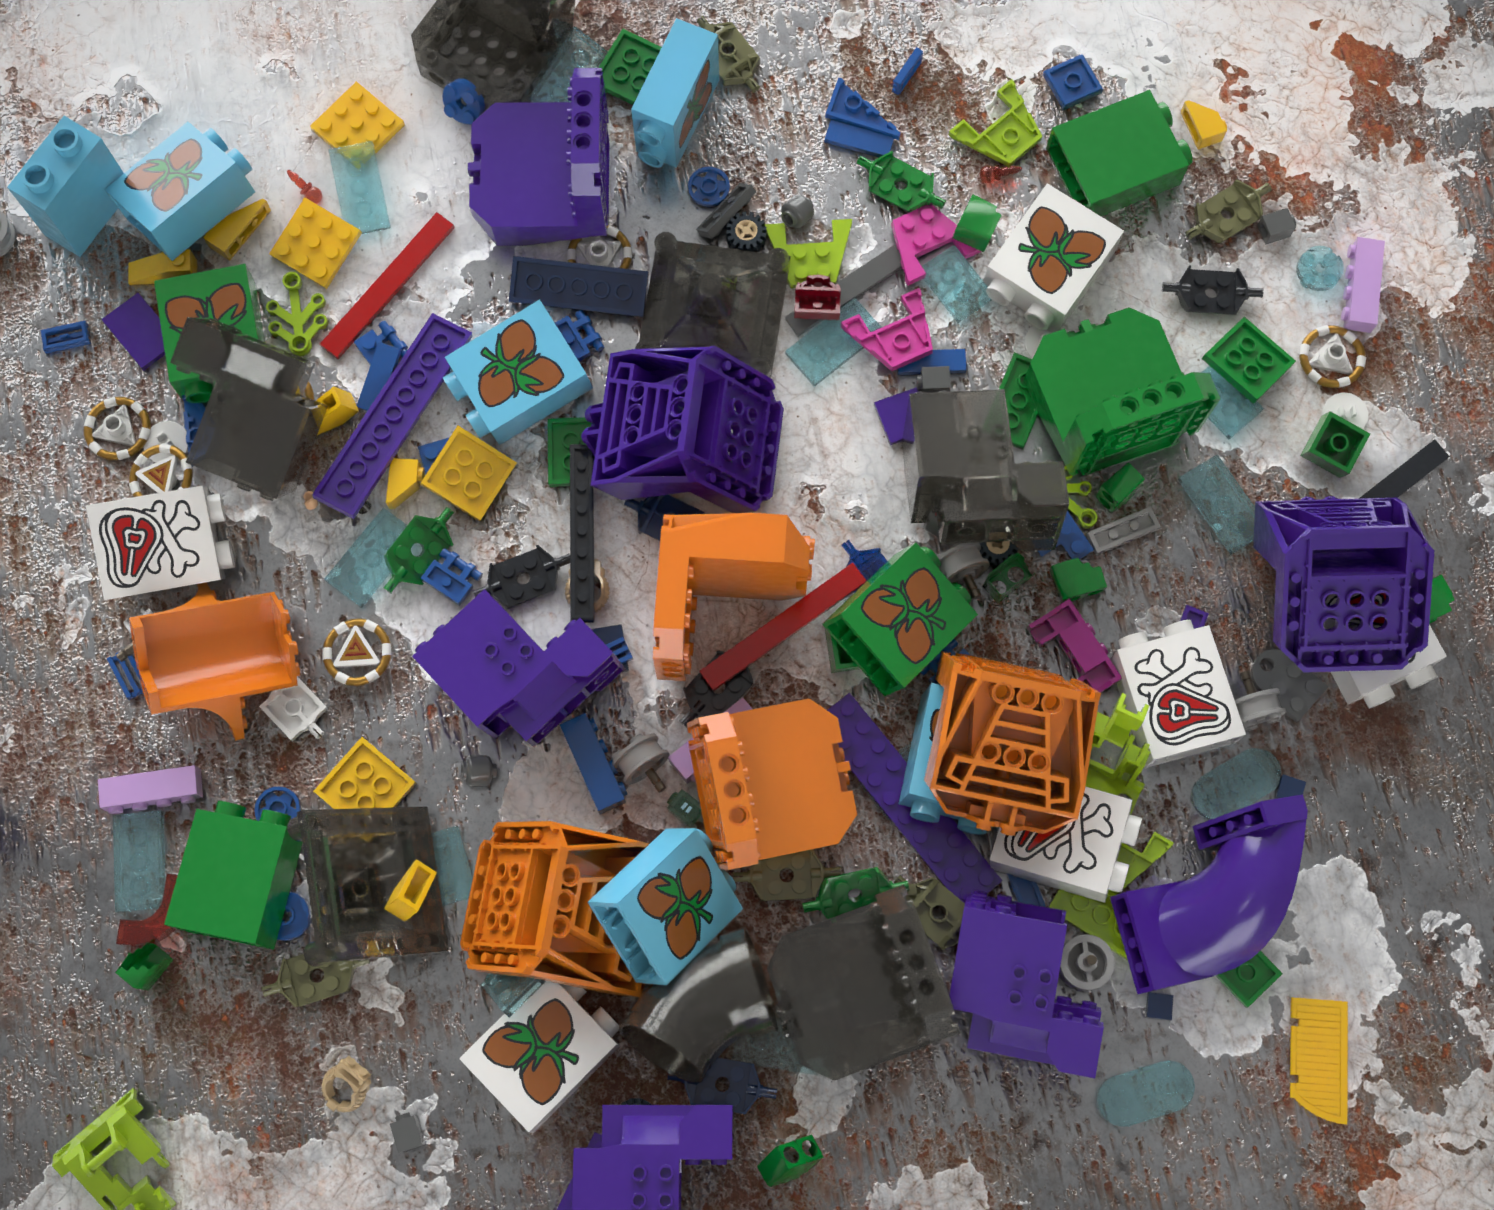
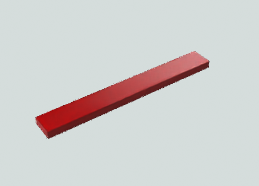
M436 212L321 341L320 346L336 359H339L455 228L454 224Z
M851 563L702 668L699 673L710 688L715 691L855 592L867 580L854 563Z

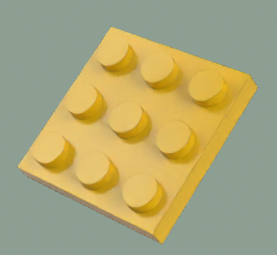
M357 81L310 125L314 133L358 170L405 126L401 118Z
M304 197L269 254L327 289L361 236L362 231Z
M457 425L420 485L480 522L517 462Z
M361 737L313 792L369 839L417 783L366 739Z

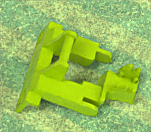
M1122 693L1110 717L1097 712L1091 750L1093 747L1100 748L1104 740L1121 748L1124 747L1114 770L1090 759L1085 787L1117 796L1126 794L1132 800L1131 815L1138 797L1145 786L1144 783L1136 780V778L1144 768L1150 751L1148 749L1150 744L1145 742L1142 748L1133 745L1135 735L1130 734L1129 736L1131 729L1138 731L1144 722L1150 705L1145 704L1141 712L1138 711L1137 714L1125 709L1126 705L1123 703L1126 694Z
M134 1087L53 1155L52 1167L61 1177L70 1171L104 1210H116L115 1206L118 1210H123L130 1203L134 1206L135 1210H170L176 1205V1202L161 1186L155 1189L151 1185V1178L148 1175L131 1188L118 1173L112 1176L102 1165L118 1150L122 1151L125 1148L142 1165L151 1157L164 1169L170 1165L166 1157L160 1152L161 1144L135 1117L144 1107L137 1100V1090ZM111 1135L112 1143L94 1157L91 1151Z

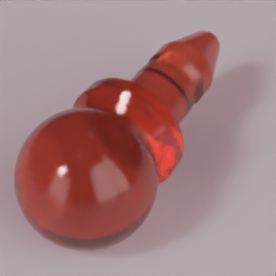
M986 165L981 168L979 177L984 183H992L995 179L997 181L1001 180V176L1014 175L1022 171V167L1010 166L1000 168L999 165L994 167Z
M287 170L291 181L295 182L302 189L300 191L301 195H304L305 198L315 204L322 200V192L318 187L312 186L311 182L306 184L297 173Z

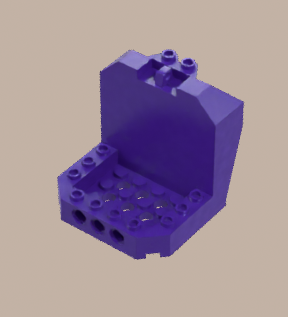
M574 68L573 75L570 77V87H568V101L572 102L494 103L472 122L471 146L474 153V162L468 163V174L470 177H473V183L469 184V207L473 218L496 246H528L593 236H607L606 226L609 225L610 138L607 125L609 123V114L602 68Z
M716 346L631 349L610 353L603 402L591 405L585 410V418L591 423V427H587L581 434L582 441L587 444L595 456L590 486L620 500L690 492L731 513L757 511L763 501H768L773 497L784 412L781 401H776L772 392L776 388L773 379Z
M1328 496L1322 500L1304 497L1301 500L1255 501L1253 547L1276 570L1273 642L1303 672L1402 670L1417 651L1421 652L1428 646L1435 550L1429 545L1407 504L1397 497L1338 499L1334 496ZM1356 593L1361 594V601L1356 605H1351V596ZM1379 593H1385V601L1381 604H1375V596ZM1330 594H1336V602L1333 605H1325L1326 597ZM1359 617V625L1356 628H1349L1348 623L1350 619ZM1384 617L1385 621L1381 627H1373L1375 618ZM1328 618H1335V625L1330 629H1325L1324 622Z

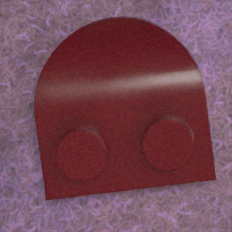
M825 275L807 276L806 281L798 282L795 288L794 318L840 320V285H835L830 281V277Z

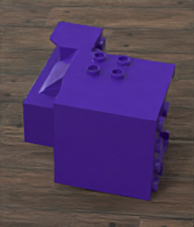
M485 589L446 625H440L433 632L434 636L429 641L420 643L415 649L416 653L412 655L418 664L479 729L497 739L509 726H512L533 747H536L594 691H602L626 669L615 654L581 618L577 621L572 620L564 628L565 632L559 638L557 636L552 638L546 645L547 649L543 651Z
M973 890V893H967L947 1007L973 1013L967 1048L1052 1064L1056 1066L1059 1072L1095 1078L1104 1030L1103 1022H1100L1101 1007H1097V1003L1091 1001H1082V1004L1072 1002L1071 998L1065 996H1057V999H1055L1067 924L1064 923L1066 910L1012 901V897L998 894L997 898L987 896V892Z
M603 1105L602 1147H579L573 1150L572 1210H681L682 1159H685V1165H701L702 1159H711V1165H727V1160H732L733 1106Z

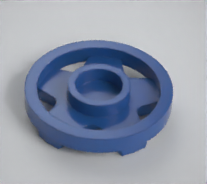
M702 167L691 175L688 182V191L696 204L704 207H716L728 196L730 183L727 175L722 170L716 167ZM707 172L705 177L698 176L702 173ZM717 174L720 175L724 179V181L718 180ZM692 185L697 189L695 193L692 191Z
M280 786L269 788L256 801L255 817L259 821L263 809L284 813L291 816L289 828H291L300 817V801L296 794L288 788ZM283 791L284 793L278 797L273 792ZM264 799L266 806L260 809L261 802ZM293 800L295 801L296 809L291 807Z

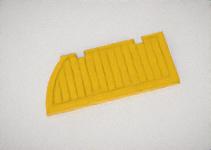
M1291 997V1018L1298 1019V1026L1292 1025L1290 1031V1075H1298V1083L1290 1082V1098H1294L1303 1108L1317 1117L1347 1125L1348 1002Z

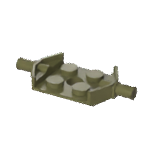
M704 16L699 17L697 23L701 28L718 34L719 76L723 79V85L729 86L744 83L747 84L753 93L758 91L760 86L753 79V75L760 64L758 54L732 22L713 25V23L709 24ZM725 47H732L734 49L731 54H726L722 50Z
M1235 180L1230 187L1205 202L1196 204L1194 208L1196 226L1186 231V236L1191 240L1200 234L1201 236H1207L1217 243H1222L1261 219L1263 215L1261 197L1272 191L1271 186L1265 183L1258 189H1254L1239 180ZM1222 211H1229V212H1231L1232 218H1231V219H1226V218H1224V217L1221 215V212H1222Z
M811 849L758 860V864L752 865L747 872H733V877H735L733 880L735 882L751 883L761 901L813 899L816 897L824 878L841 875L840 867H823L814 850ZM784 869H789L793 872L794 878L790 882H783L779 877L780 872Z
M899 875L893 883L903 882L906 880L901 875ZM934 877L916 884L908 882L910 891H904L906 895L901 916H905L941 947L942 951L958 945L965 904ZM935 906L944 908L946 914L943 919L938 920L932 916V909Z
M334 942L332 943L333 945L289 959L284 958L281 962L276 983L263 986L262 991H265L263 995L266 997L278 992L282 993L294 1007L298 1008L348 992L351 989L354 970L357 969L356 967L369 964L370 959H367L369 956L366 953L357 957H350ZM316 969H322L324 978L321 982L315 983L311 977L312 973Z

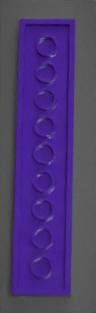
M434 313L431 314L313 492L312 496L315 500L355 519L444 382L443 377L451 371V367L445 357L469 343L472 338V332Z
M850 692L827 710L838 718L843 741L838 743L839 748H843L845 761L850 763V771L943 886L965 904L967 893H973V890L988 893L1003 881L964 832L957 828L958 825L952 818L940 815L939 822L920 821L910 816L912 807L899 804L907 762Z

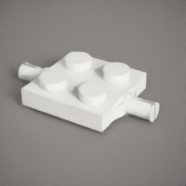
M298 676V686L273 690L268 699L259 706L291 741H294L307 730L316 739L321 737L315 730L321 736L324 734V731L317 726L316 722L328 708Z

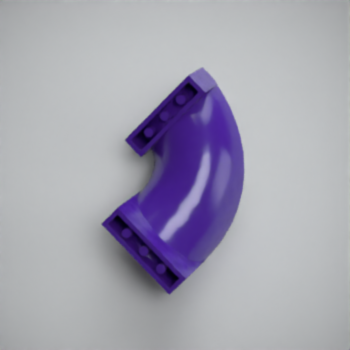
M1303 794L1261 801L1192 826L1199 850L1219 847L1214 860L1209 866L1188 880L1126 891L1110 897L1137 995L1222 974L1252 959L1267 945L1286 915L1297 883L1308 814Z

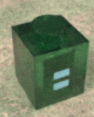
M683 789L679 793L675 791L667 801V804H669L667 807L668 812L688 828H692L702 816L700 803Z

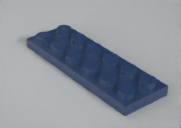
M513 256L509 302L533 304L540 299L542 304L548 307L644 317L649 272Z

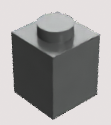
M1288 208L1261 217L1257 226L1265 245L1291 237L1296 228V220L1292 214L1290 215Z
M949 366L921 368L920 375L916 376L917 389H921V397L949 396L951 389Z
M410 1112L396 1116V1122L390 1123L398 1153H405L426 1145L417 1115L410 1116Z

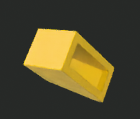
M1190 100L1185 101L1180 113L1197 149L1199 150L1221 142L1227 132V124L1224 119H1221L1219 113Z
M394 458L390 463L386 504L389 509L397 508L420 489V481L425 477V469L421 466L419 460Z
M416 859L394 888L384 909L402 921H407L419 911L437 872Z

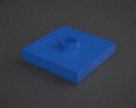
M1083 54L1043 71L1046 82L1063 110L1103 92L1102 86Z

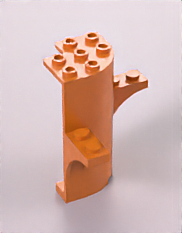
M207 582L197 584L198 591L196 595L179 607L163 612L130 617L129 623L136 666L139 670L142 691L151 715L184 708L206 709L218 714L229 724L230 731L236 741L245 739L244 729H247L246 717L242 715V709L245 708L243 696L298 686L297 676H300V668L298 662H295V655H298V647L296 641H292L290 631H287V624L290 623L289 612L287 609L284 610L283 601L277 598L275 592L220 601L216 598L215 590H211Z

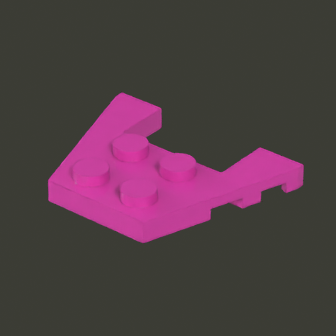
M931 203L892 220L891 227L897 250L900 253V262L902 269H904L907 286L924 279L926 276V272L917 260V257L950 242H953L964 260L981 252L953 239L952 236L957 225Z
M920 288L901 295V302L909 316L870 332L860 314L841 322V328L891 371L924 358L933 352Z

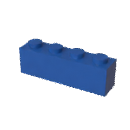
M584 713L559 724L599 814L601 815L625 804L624 796L628 795L623 782L617 783L614 775L618 771L612 765L613 760L608 762L604 753L608 752V749L603 739H597L595 732L599 729L594 718L588 719L587 714Z

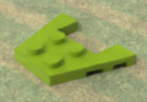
M1012 79L1002 86L996 94L1010 110L981 134H978L964 119L953 127L948 134L952 139L1007 167L1012 166L1042 140V134L1031 113L1027 111L1024 100L1019 95L1016 84Z
M852 219L832 220L833 242L789 245L786 243L785 223L765 224L771 246L779 259L780 266L791 289H795L798 282L806 281L807 276L825 275L830 277L832 283H837L852 227Z
M1154 832L1143 853L1122 843L1117 861L1129 864L1123 890L1171 849L1174 842Z

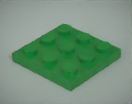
M622 28L599 66L603 70L605 92L633 105L662 47Z
M1243 317L1202 357L1203 361L1253 404L1296 362L1246 317Z
M585 417L547 419L549 487L570 486V444H585L582 441L581 434L587 427H591V423Z

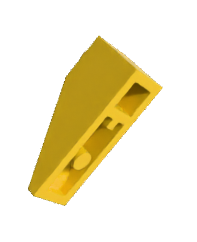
M262 198L227 215L210 229L203 238L208 247L230 261L270 213L271 209L267 201Z
M186 249L173 261L161 252L129 262L128 284H154L155 280L197 273V259L190 249Z
M333 386L314 403L313 413L306 425L298 432L289 436L291 443L296 445L343 425L357 414L359 410L352 394ZM292 419L284 426L287 427L296 423L299 419Z

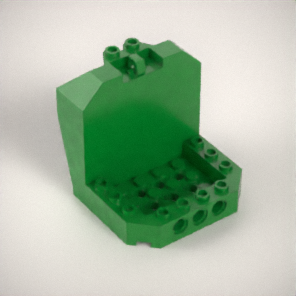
M1130 307L1108 314L1104 323L1097 326L1096 324H1091L1089 319L1081 321L1078 326L1079 332L1076 333L1075 331L1066 332L1065 329L1044 335L1024 378L1033 404L1070 475L1078 474L1077 470H1080L1082 475H1089L1172 447L1180 442L1178 439L1180 435L1187 432L1189 436H1192L1199 432L1221 400L1210 373L1191 372L1184 374L1181 372L1160 321Z

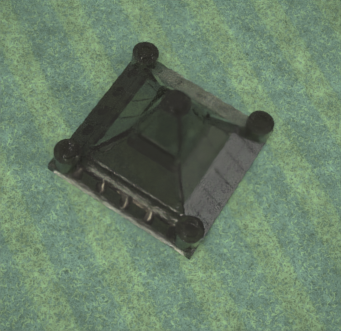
M669 232L658 234L654 240L655 255L640 340L636 344L635 349L716 346L771 378L791 256L782 248H774L767 254L677 241L675 236Z
M427 806L301 810L297 812L296 817L289 821L287 830L290 837L295 841L303 842V855L306 864L305 870L315 941L308 943L304 949V958L309 965L318 967L330 962L409 955L425 957L449 951L437 873L419 911L407 921H402L384 909L394 888L416 859L437 872Z

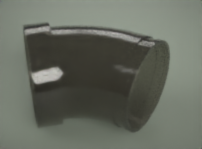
M746 927L721 934L719 941L706 945L667 985L651 984L641 994L629 1010L626 1019L619 1026V1031L623 1038L638 1053L657 1067L679 1079L691 1083H701L705 1078L706 1072L712 1067L716 1059L738 1040L749 1035L752 1039L778 1032V1023L769 987L757 951Z

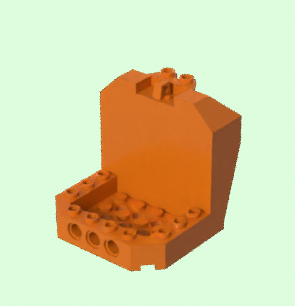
M664 514L660 538L653 636H655L657 646L653 647V662L657 680L686 681L687 674L691 675V657H693L694 642H690V633L695 634L696 620L692 619V611H697V597L693 595L778 601L804 597L807 591V581H811L812 564H809V560L814 558L815 539H811L810 536H802L788 515Z
M941 651L935 680L944 688L924 781L944 812L949 815L969 819L977 823L976 828L991 831V827H1000L1001 833L1015 836L1016 832L1023 830L1044 834L1078 820L1086 786L1101 693L1083 681L1073 678L1070 681H1066L1062 675L961 653L950 656L951 653Z
M804 699L732 714L726 712L700 717L687 723V731L691 733L694 739L688 741L705 833L713 844V850L716 849L715 857L713 858L718 864L719 869L731 870L758 864V860L839 844L857 816L853 791H848L847 786L850 785L847 771H850L851 768L849 761H845L843 748H839L838 743L843 741L839 721L836 716L811 699Z
M553 821L497 822L492 828L493 833H495L490 841L484 839L478 850L460 940L462 950L467 951L469 958L466 960L467 968L490 974L537 978L606 994L640 997L646 983L635 982L589 906L588 901L643 851L649 843Z

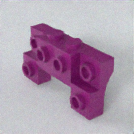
M1070 599L1028 625L1027 629L1039 648L1054 639L1057 640L1081 676L1077 680L1083 681L1101 693L1122 679L1107 656L1109 654L1107 648L1102 642L1099 643L1094 636L1095 631L1090 623H1085Z

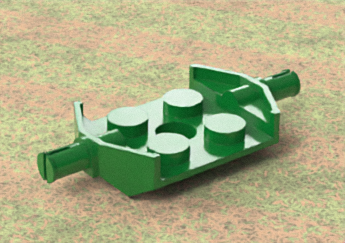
M893 151L879 157L875 161H870L862 155L857 160L856 164L868 169L869 191L909 213L925 205H930V203L942 209L946 203V200L933 193L934 173H931L930 176L893 156ZM904 182L907 187L899 190L895 187V184Z
M446 507L441 515L434 519L415 515L384 554L385 563L391 573V579L383 587L388 593L392 594L393 590L401 582L423 585L421 577L434 559L439 561L441 551L444 548L453 547L454 544L446 527V522L454 514L450 508ZM415 543H419L422 547V552L419 556H414L411 553V547Z
M878 867L824 878L816 900L802 903L804 913L816 910L821 911L832 925L836 927L837 921L878 912H883L884 916H886L894 898L893 895L903 891H910L907 880L893 884ZM852 889L861 890L857 897L848 896L849 891Z

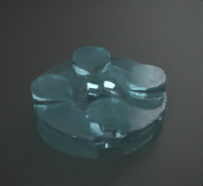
M1326 246L1309 248L1302 254L1296 266L1297 276L1302 287L1315 291H1326L1334 288L1344 271L1341 257L1339 255L1337 257L1332 252L1333 250ZM1317 264H1321V268H1325L1326 271L1319 273L1315 268Z

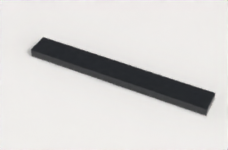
M1434 439L1360 498H1398L1450 456Z
M570 444V622L581 618L585 623H594V490L590 486L593 472V453L585 444Z

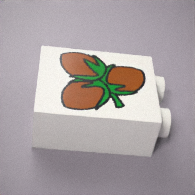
M1047 183L988 265L983 285L987 287L986 293L999 305L1008 306L1011 302L1024 310L1025 319L1035 328L1047 330L1051 326L1059 331L1117 250L1124 230Z
M539 979L459 1058L529 1133H534L620 1047L612 1038L621 1029L615 1020L601 1006L590 1015L577 1002L586 993L583 988Z

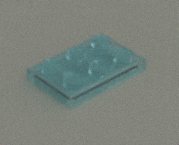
M1210 366L1201 372L1210 373L1221 398L1208 419L1228 439H1231L1264 410L1258 402L1253 404Z
M489 973L485 977L484 982L481 983V986L510 1018L546 981L531 977Z

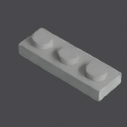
M1148 507L1089 531L1086 536L1094 549L1095 555H1098L1155 532L1161 526L1152 508Z

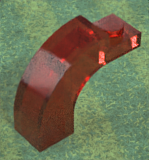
M177 874L166 875L162 903L152 916L138 921L120 919L116 944L128 947H143L146 943L156 944L176 930L164 925L176 884Z

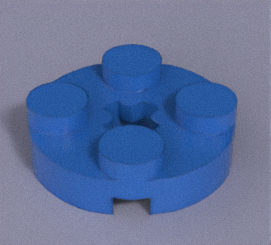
M456 79L444 87L442 95L445 106L444 112L448 117H453L460 123L470 125L484 113V98L482 94L478 95L475 91L477 87L472 82L466 79ZM461 97L463 98V102H465L467 105H464L461 102Z
M289 892L285 907L287 912L292 913V916L289 917L288 922L282 920L277 940L290 941L296 939L310 926V907L304 898L293 892Z

